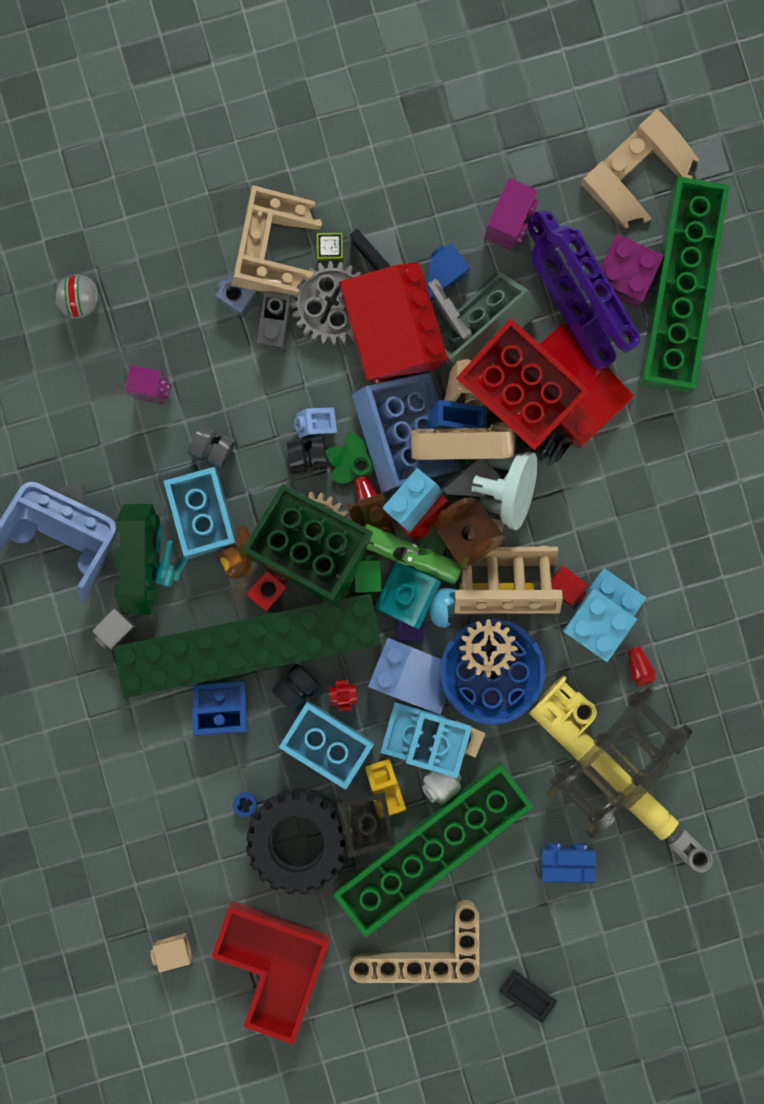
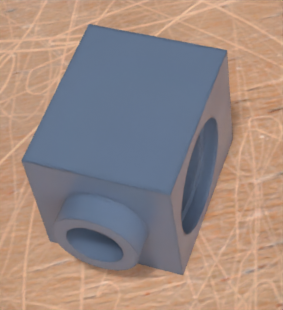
M229 275L226 280L222 279L215 290L217 292L215 296L218 302L244 318L258 298L254 290L231 286L233 276ZM233 290L241 292V296L237 300L228 299V295Z

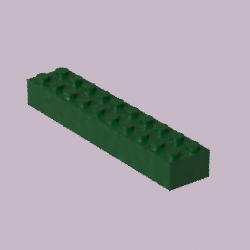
M370 593L341 599L337 607L329 603H322L114 646L113 650L123 698L382 644Z

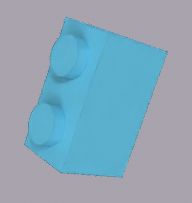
M416 468L384 505L383 509L410 532L444 492L433 480Z

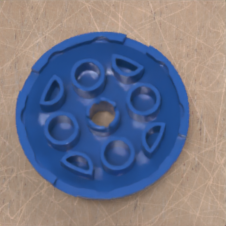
M485 619L479 621L482 626H485L486 620L491 621V626H494L499 621L501 622L500 629L503 630L508 627L510 630L506 635L508 637L515 636L516 638L510 642L511 646L517 647V650L511 651L510 654L516 658L515 661L508 660L506 662L509 669L501 667V675H497L495 678H488L483 670L479 675H476L475 666L471 669L467 668L470 661L461 660V657L466 652L460 650L459 646L466 644L461 637H468L470 635L467 631L468 627L474 630L477 629L476 622H473L458 631L447 644L441 659L440 678L446 697L461 714L476 722L501 724L519 718L535 704L544 685L545 664L538 644L523 628L505 620ZM483 631L478 633L471 643H478L483 638ZM493 631L494 639L499 644H505L503 638ZM489 640L486 641L485 646H481V651H485L486 656L490 655V651L495 650V646L490 645ZM471 653L474 660L483 665L482 657L478 653ZM499 653L494 658V664L499 663L505 653Z

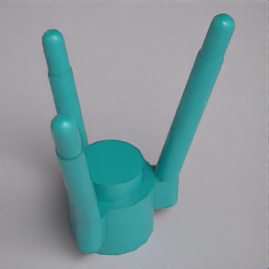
M161 522L160 528L156 530L155 533V550L158 551L159 556L161 545ZM172 540L167 542L163 562H160L158 567L155 568L152 578L153 582L172 587L173 580L179 581L180 574L188 561V558L183 556L177 569L174 571L175 566L168 563L173 544Z

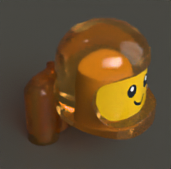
M246 526L236 529L237 545L214 556L217 562H221L226 576L231 579H240L251 570V560L246 558L242 552L244 545L250 537Z

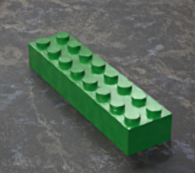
M680 176L672 185L661 254L664 256L658 267L638 385L686 394L696 389L730 185Z
M497 762L461 790L459 794L431 813L334 888L333 896L366 938L534 806L501 763Z

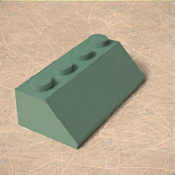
M502 272L495 276L457 310L460 314L458 318L472 332V337L464 341L446 321L439 326L448 357L445 363L452 369L457 361L473 360L510 318L521 328L531 322L541 310L529 290Z

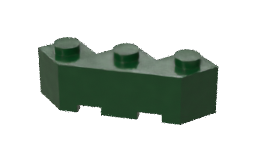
M123 504L116 519L115 532L120 533V547H115V570H120V584H115L114 596L121 614L151 615L155 604L159 601V591L155 588L152 575L155 568L159 565L160 556L158 551L155 550L152 540L156 530L160 528V517L156 514L153 504Z

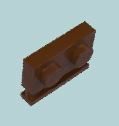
M383 493L359 500V503L351 505V503L347 504L351 519L355 523L363 527L365 524H369L396 536L391 517L383 509L386 504Z

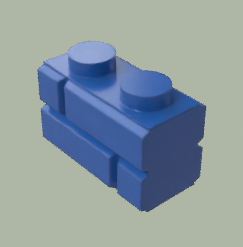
M546 843V847H540V880L542 883H595L596 853L593 848H588L587 843H573V848L562 847V843Z

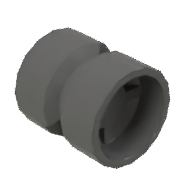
M202 424L191 441L188 454L201 461L206 458L209 465L222 470L232 454L236 440L224 434L217 436L215 430Z

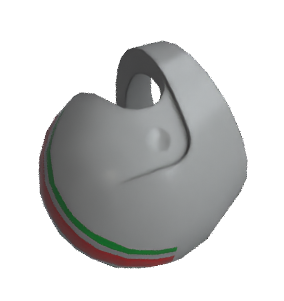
M73 275L60 281L56 289L55 304L64 315L80 319L90 315L95 309L98 302V293L95 283L90 278L82 275Z

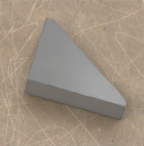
M436 279L429 282L428 286L444 320L464 341L472 337V332L458 318L460 314L450 298H446L440 282Z

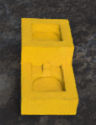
M390 759L366 766V773L381 818L385 819L406 812L407 809Z

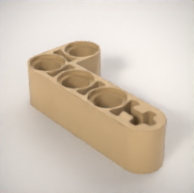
M504 422L493 423L490 428L412 430L411 454L412 458L417 460L511 458L515 454V432Z

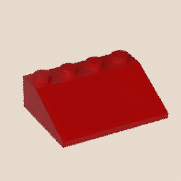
M419 262L394 265L339 282L367 381L433 371L448 360Z
M511 318L456 377L458 381L533 450L546 439L590 391Z
M563 323L544 339L540 345L590 390L557 426L580 449L635 396L608 367L597 369L590 363L572 330Z

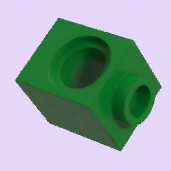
M363 556L355 572V593L382 592L380 560H375V556Z

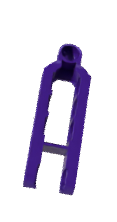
M540 210L535 212L530 217L528 224L529 234L535 242L532 251V263L590 363L597 369H605L616 359V352L606 334L610 335L615 345L624 353L631 351L639 345L640 335L580 231L566 225L560 227L550 211ZM534 226L538 229V232L534 231ZM569 243H572L575 246L577 253L572 251V249L569 246ZM559 249L567 261L566 265L559 255ZM546 261L553 265L554 271L547 267ZM582 265L587 267V269L590 272V275H587L583 271ZM569 267L572 269L574 275L579 281V287L577 286L575 280L568 270ZM559 283L565 286L567 294L560 289ZM595 288H598L602 292L603 298L598 296V294L595 291ZM580 289H581V290H584L585 294L587 295L588 299L590 300V302H591V304H592V306H593V308H592L593 311L591 310L590 306L588 305V303H587L586 299L584 298L583 294L581 293ZM572 305L577 307L580 316L574 313ZM622 333L628 337L629 343L624 341ZM598 350L604 353L606 360L599 356Z

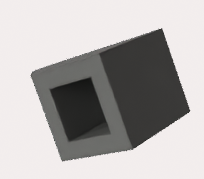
M269 292L264 293L257 337L259 349L285 353L291 296Z

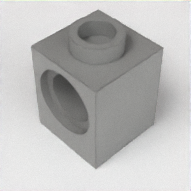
M114 608L92 632L97 635L95 640L104 649L108 647L113 649L114 646H119L137 626L125 614H121L120 609Z

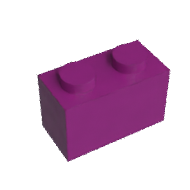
M130 365L125 391L134 399L164 405L165 398L169 399L172 385L169 383V379L162 371Z

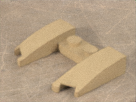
M658 109L644 120L637 130L612 154L587 174L581 182V186L624 230L629 228V221L641 218L643 224H646L652 219L621 182L637 165L653 151L677 176L692 179L688 172L691 164H697L699 160L680 133Z
M252 185L231 286L269 293L292 295L299 293L300 290L297 286L303 279L309 281L313 272L264 260L271 223L320 230L322 225L321 219L313 220L310 209L316 205L315 201Z

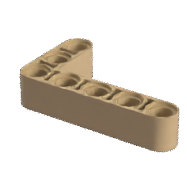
M462 900L456 904L454 909V952L357 953L350 962V976L359 983L473 982L479 975V914L477 907L469 900ZM463 909H471L474 912L473 916L468 920L461 919L459 914ZM469 935L473 937L472 944L469 946L461 945L459 942L463 936ZM363 962L368 965L369 969L364 973H359L354 968L357 963ZM390 962L394 964L395 969L390 973H386L380 968L382 964ZM412 962L421 965V969L416 973H412L407 969V966ZM438 962L447 964L446 971L442 973L434 971L433 967ZM465 962H470L474 965L473 969L467 973L462 972L460 966Z

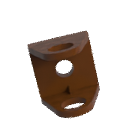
M477 497L464 498L455 502L438 516L433 526L463 570H466L507 540ZM469 526L477 529V537L472 541H467L463 538V531Z

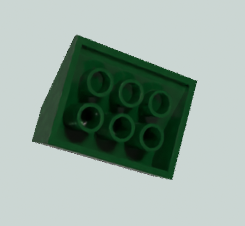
M282 484L244 545L242 552L252 562L337 607L355 575L373 532Z

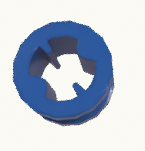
M250 792L240 793L233 801V809L241 817L252 815L257 808V799ZM245 797L246 801L248 799L251 800L252 804L249 806V811H244L245 808L243 810L239 808L238 805L241 803V798Z

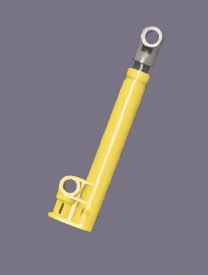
M564 675L561 676L538 699L528 713L650 831H653L655 836L660 840L666 839L669 842L668 846L688 866L701 873L709 870L713 862L710 852L685 829L680 830L677 827L679 821L672 815H669V812L584 731L596 718V707L580 692H575L565 682L567 678ZM581 705L589 707V715L584 719H580L577 716V709ZM698 852H702L704 856L702 862L693 864V856Z

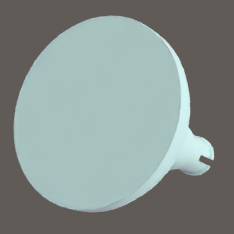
M532 452L514 454L511 458L487 459L491 467L508 471L507 476L496 481L476 475L473 483L476 485L472 486V492L486 494L479 499L487 512L499 514L502 523L513 530H518L523 524L535 488L537 456Z

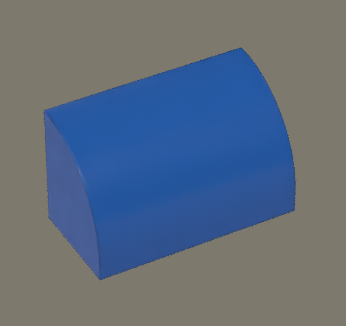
M438 400L430 411L427 429L486 428L487 407Z

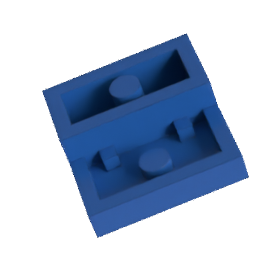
M245 681L193 685L194 709H192L194 736L248 732Z

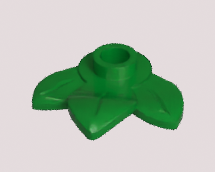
M347 433L345 446H335L326 450L329 462L335 467L330 478L337 483L346 484L355 478L369 477L374 470L371 457L367 454L366 443L354 433ZM359 462L366 463V469L363 471L358 470L357 464Z

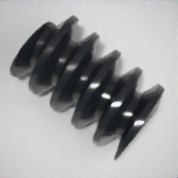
M555 429L535 450H531L532 453L541 451L540 460L549 456V466L558 462L572 443L570 441L563 445L564 435L555 439L557 432ZM515 434V442H518L521 438ZM524 441L522 447L526 448L529 445Z

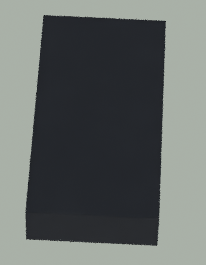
M357 228L350 234V241L376 271L391 267Z
M515 969L512 970L499 989L502 995L541 1023H543L557 1003L554 997Z

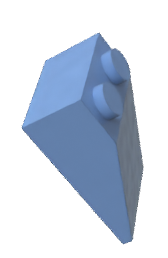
M387 637L368 687L437 714H441L447 699L440 678L441 659Z

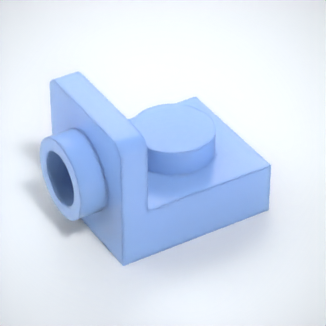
M334 407L308 408L296 413L294 425L299 438L336 434L337 427Z

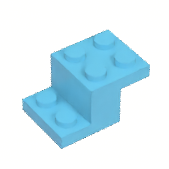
M602 568L586 591L587 594L584 599L574 608L576 613L562 632L603 661L608 662L637 621L634 615L646 600V597L605 568Z
M394 702L380 753L403 759L410 765L458 778L472 726L446 719L445 716Z

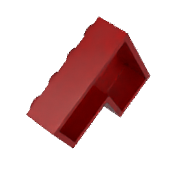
M235 901L230 903L211 958L261 976L243 1027L294 1045L329 945L330 935Z

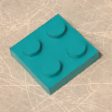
M396 561L374 608L419 629L441 581Z

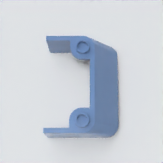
M27 482L20 487L0 519V551L8 539L16 543H26L34 537L37 531L81 551L82 554L78 559V568L84 576L78 584L79 601L84 603L104 569L116 535L115 522L110 517L39 483Z

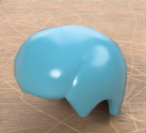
M441 588L437 590L429 607L431 620L436 626H450L448 618H452L455 615L454 600L456 589Z

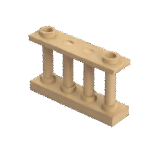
M497 547L466 570L461 569L462 590H455L454 614L560 613L563 599L562 590H552L550 566H556L558 547ZM472 566H487L489 590H473ZM498 566H513L515 590H499ZM524 566H539L541 590L525 589Z

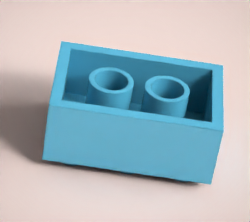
M215 467L164 481L184 557L190 559L238 545L220 476Z
M307 701L279 748L346 790L374 746V741L310 701Z

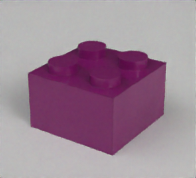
M509 178L489 220L484 239L510 251L513 250L515 244L520 246L528 227L525 221L529 222L539 203V200L535 199L538 190Z
M616 234L600 267L619 300L638 308L647 294L664 255Z

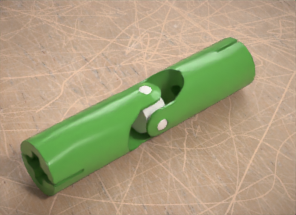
M365 524L364 527L373 532L366 549L402 564L414 566L417 570L454 585L462 569L457 561L434 551L419 548L417 545L398 536ZM399 547H404L403 556L398 555L395 550Z

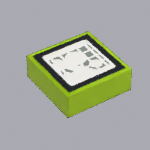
M317 233V261H343V233Z

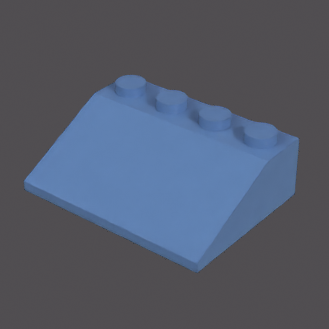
M431 373L365 386L352 394L381 493L399 489L416 468L430 479L460 471L457 459L417 460L412 458L411 431L427 429L430 411L435 402L439 400Z

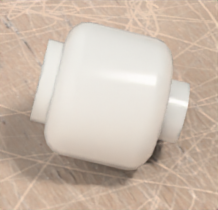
M431 771L423 779L424 785L422 790L432 803L445 804L461 791L459 782L462 778L460 774H458V778Z

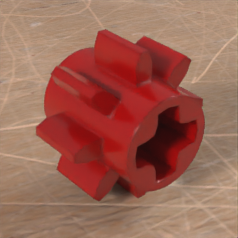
M348 680L336 681V687L329 688L331 706H338L339 712L352 711L351 705L358 704L356 685H349Z

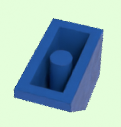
M452 243L446 247L443 245L438 247L431 254L428 283L434 279L438 280L444 292L469 274L470 266ZM427 283V290L429 293L430 300L432 302L435 300V298Z

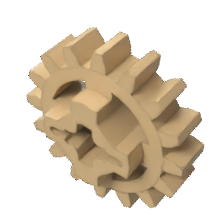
M486 620L485 626H482L477 621V629L474 630L468 627L467 631L470 635L468 637H461L466 642L465 645L459 646L460 650L466 652L461 657V660H469L467 668L471 669L475 666L476 675H479L483 670L486 677H490L491 671H494L499 676L501 675L500 668L503 667L508 670L509 666L506 662L508 660L515 661L516 659L510 655L511 651L517 650V647L511 646L510 643L516 638L515 636L508 637L506 634L510 629L506 627L501 630V622L499 621L494 626H491L490 620ZM483 631V638L478 643H471L473 638ZM493 631L503 638L505 644H499L494 639ZM489 640L490 645L495 646V650L490 651V655L486 656V652L481 651V646H485L486 641ZM471 653H478L482 657L483 665L477 663ZM499 653H505L502 660L493 665L494 658Z

